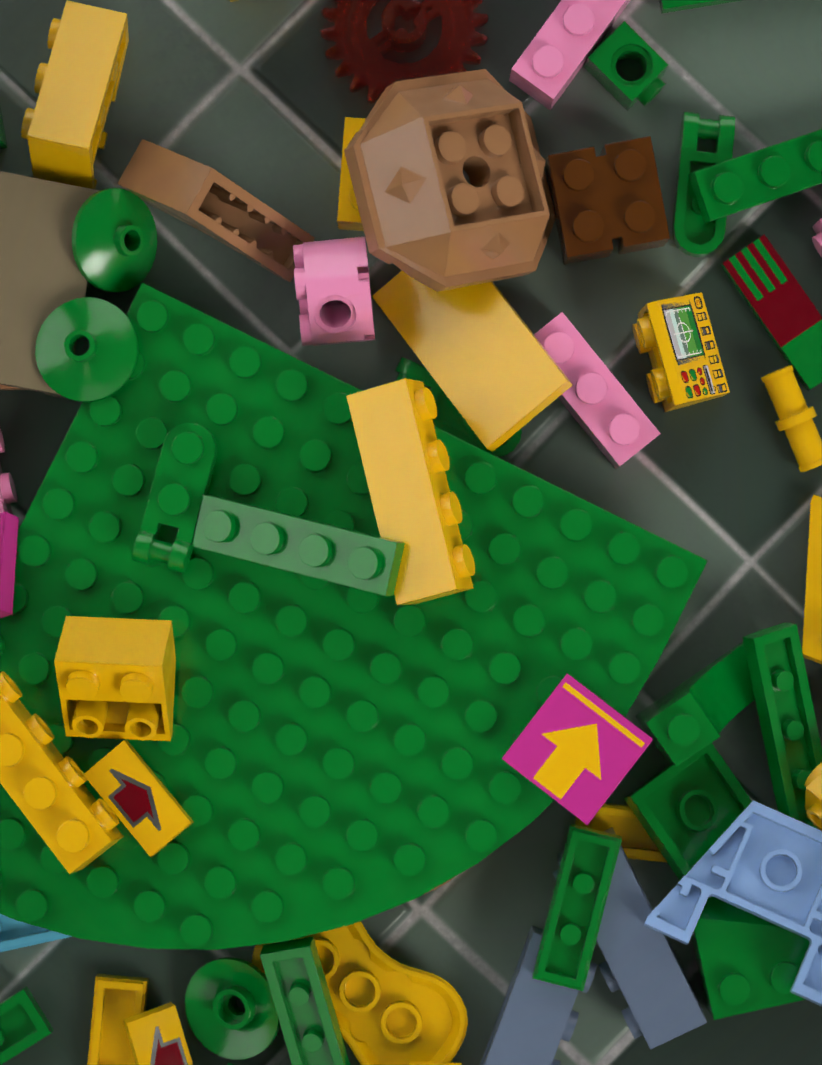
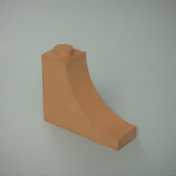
M144 139L141 140L117 183L140 197L150 206L207 234L288 282H291L294 277L293 245L313 242L315 237L212 167Z

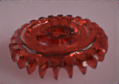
M332 0L338 5L337 8H323L321 10L322 17L334 23L335 26L322 29L320 35L325 40L337 42L333 47L326 50L325 57L329 60L343 59V62L335 70V76L342 78L353 74L354 78L349 86L352 93L358 92L365 86L369 87L367 96L369 104L375 103L386 87L396 81L466 72L463 64L479 65L482 61L481 56L475 53L471 47L483 46L488 42L486 35L474 31V29L488 22V15L472 12L484 0H425L422 3H419L417 0H392L384 8L381 15L382 31L371 39L367 35V21L372 8L380 0ZM440 15L442 34L437 47L427 57L414 63H396L382 57L391 49L401 53L418 49L424 43L427 36V23ZM401 16L405 21L414 18L413 32L408 34L404 28L394 31L396 29L395 18ZM384 40L386 41L385 43H383V44L380 45L379 47L377 46V45H379L381 42H383Z

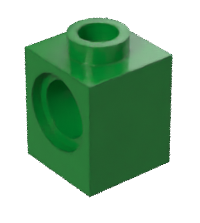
M624 21L587 58L584 68L628 111L637 101L646 106L665 87L666 83L661 77L664 75L668 64ZM623 59H633L641 65L643 77L636 81H626L617 73L616 64Z

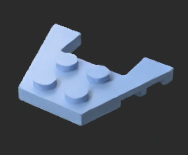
M753 800L692 869L677 883L671 892L647 916L644 926L688 945L707 899L712 896L797 934L809 941V947L790 992L822 1007V831Z

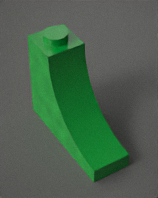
M743 641L635 716L647 735L653 738L652 742L663 758L674 766H679L718 739L720 732L730 720L755 700Z

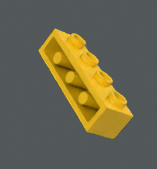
M404 378L347 395L380 537L405 543L394 591L396 604H418L474 589L471 576L475 574V562L470 548L462 542L458 526L462 522V509L458 497L454 492H450L445 471L449 470L450 461L444 443L440 439L437 440L432 420L437 417V407L432 392L429 388L424 387L422 381Z
M2 671L0 672V784L69 874L84 869L124 837L116 827L119 824V820L106 802L101 798L96 801L84 785L87 779L83 771L69 756L64 758L51 742L55 737L48 725L37 714L31 715L19 700L22 697L20 689L9 675Z

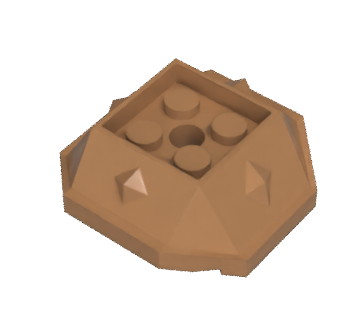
M486 69L396 81L386 87L367 116L360 131L356 132L344 150L369 253L387 264L393 263L410 277L436 292L525 276L536 271L556 215L544 171L546 161L540 155L532 119L524 111L522 102L508 93ZM463 170L468 174L470 184L464 178Z

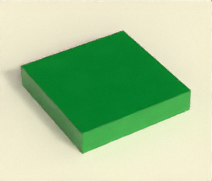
M712 743L677 767L669 764L624 798L679 880L692 869L752 802Z

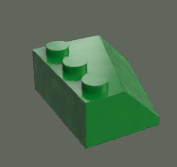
M712 896L708 897L691 940L706 1007L712 1018L716 1020L806 1000L791 993L790 990L808 950L809 941Z

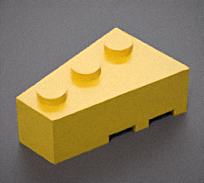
M66 0L61 19L53 18L47 41L48 49H52L48 64L42 62L39 64L35 78L34 92L39 94L35 109L29 107L26 109L21 127V138L28 140L34 178L96 189L97 180L94 178L93 164L98 148L105 149L108 133L103 132L110 104L116 100L129 42L127 13Z

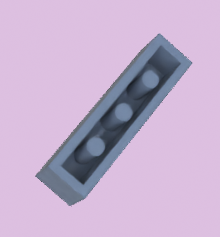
M613 827L603 831L616 835ZM620 845L596 940L606 961L599 964V968L611 992L613 993L621 989L629 1007L621 1011L633 1037L636 1039L643 1035L651 1050L707 1023L667 936L644 926L646 918L653 911V908ZM563 851L557 854L559 866ZM558 870L553 872L555 880L557 878Z
M532 925L530 927L480 1065L561 1064V1061L554 1059L560 1040L569 1042L574 1032L579 1012L572 1010L580 990L532 978L543 929ZM590 963L584 991L581 992H588L596 972V963Z

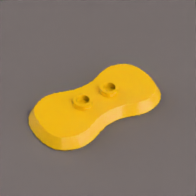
M361 921L297 938L302 939L314 936L342 1037L361 1065H409V1062L450 1063L466 1036L468 1016L462 998L449 982L433 973L401 964L388 956L375 944ZM267 944L255 945L252 964L265 974L260 953L263 945Z

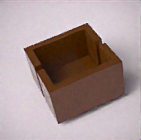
M651 136L605 144L600 156L597 157L594 147L548 155L545 168L556 215L555 221L564 265L609 257L614 249L613 239L621 238L617 244L619 255L665 246L670 239Z

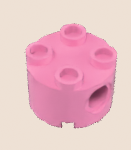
M365 237L303 242L300 245H293L296 298L299 300L300 307L299 321L302 346L375 340Z

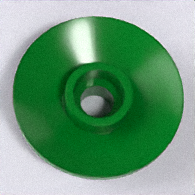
M121 188L103 189L91 195L80 207L72 228V251L76 265L84 278L100 290L123 292L137 286L149 273L157 251L156 225L147 205L131 191Z
M92 297L70 300L52 311L43 322L35 345L37 367L47 385L61 396L78 402L99 401L119 391L133 374L139 354L137 333L128 316L114 304ZM80 338H87L90 343L89 350L84 355L77 356L74 352L76 341Z
M224 957L208 962L192 976L185 994V1012L191 1030L203 1046L220 1057L232 1060L252 1058L269 1047L278 1033L280 1023L266 975L258 967L239 958ZM236 996L243 1002L245 1010L237 1006Z

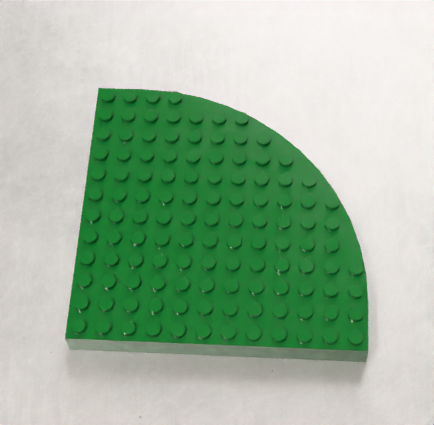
M142 283L126 314L136 330L139 343L138 360L133 374L127 383L113 395L99 401L82 402L18 530L13 614L0 618V672H5L16 683L22 693V697L19 700L31 715L37 714L48 725L55 737L51 742L64 758L69 756L73 759L83 773L88 771L123 740H128L194 822L158 853L150 857L118 818L119 824L116 827L124 837L84 869L69 874L0 784V914L20 922L79 939L146 949L219 950L286 942L351 925L414 900L478 864L532 823L554 801L548 794L502 760V757L567 673L626 717L658 662L708 560L434 426L437 440L440 439L444 443L449 456L450 468L445 473L450 492L456 494L461 505L462 522L458 526L462 542L470 548L474 558L475 574L471 576L474 589L418 604L397 605L395 596H383L193 547L190 562L184 574L168 570V564L151 560L149 564L134 561L132 559L133 547L141 528L163 441L172 428L185 422L197 423L207 428L215 437L218 445L217 460L207 495H215L380 536L346 397L362 390ZM162 524L158 540L174 543L178 528ZM66 616L172 620L176 671L171 741L66 737L54 664ZM87 780L84 783V785L87 787V789L90 791V793L93 795L96 801L99 798L103 800V798L98 794V792Z

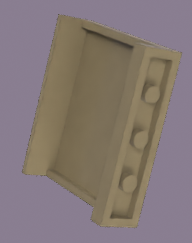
M0 171V385L43 392L47 396L66 399L51 389L42 378L36 363L35 345L39 330L52 311L70 300L85 297L88 281L79 271L73 256L72 228L82 204L91 195L100 190ZM76 341V343H75V345H74V352H75V350H76L77 341Z

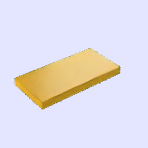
M400 271L372 296L483 445L491 452L495 451L573 385L493 282L436 292L410 277L404 271Z

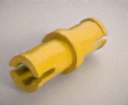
M790 365L761 377V380L765 384L779 420L775 421L778 431L784 430L799 465L798 469L800 472H805L822 465V439L813 420L817 416L813 406H807L794 375V369Z

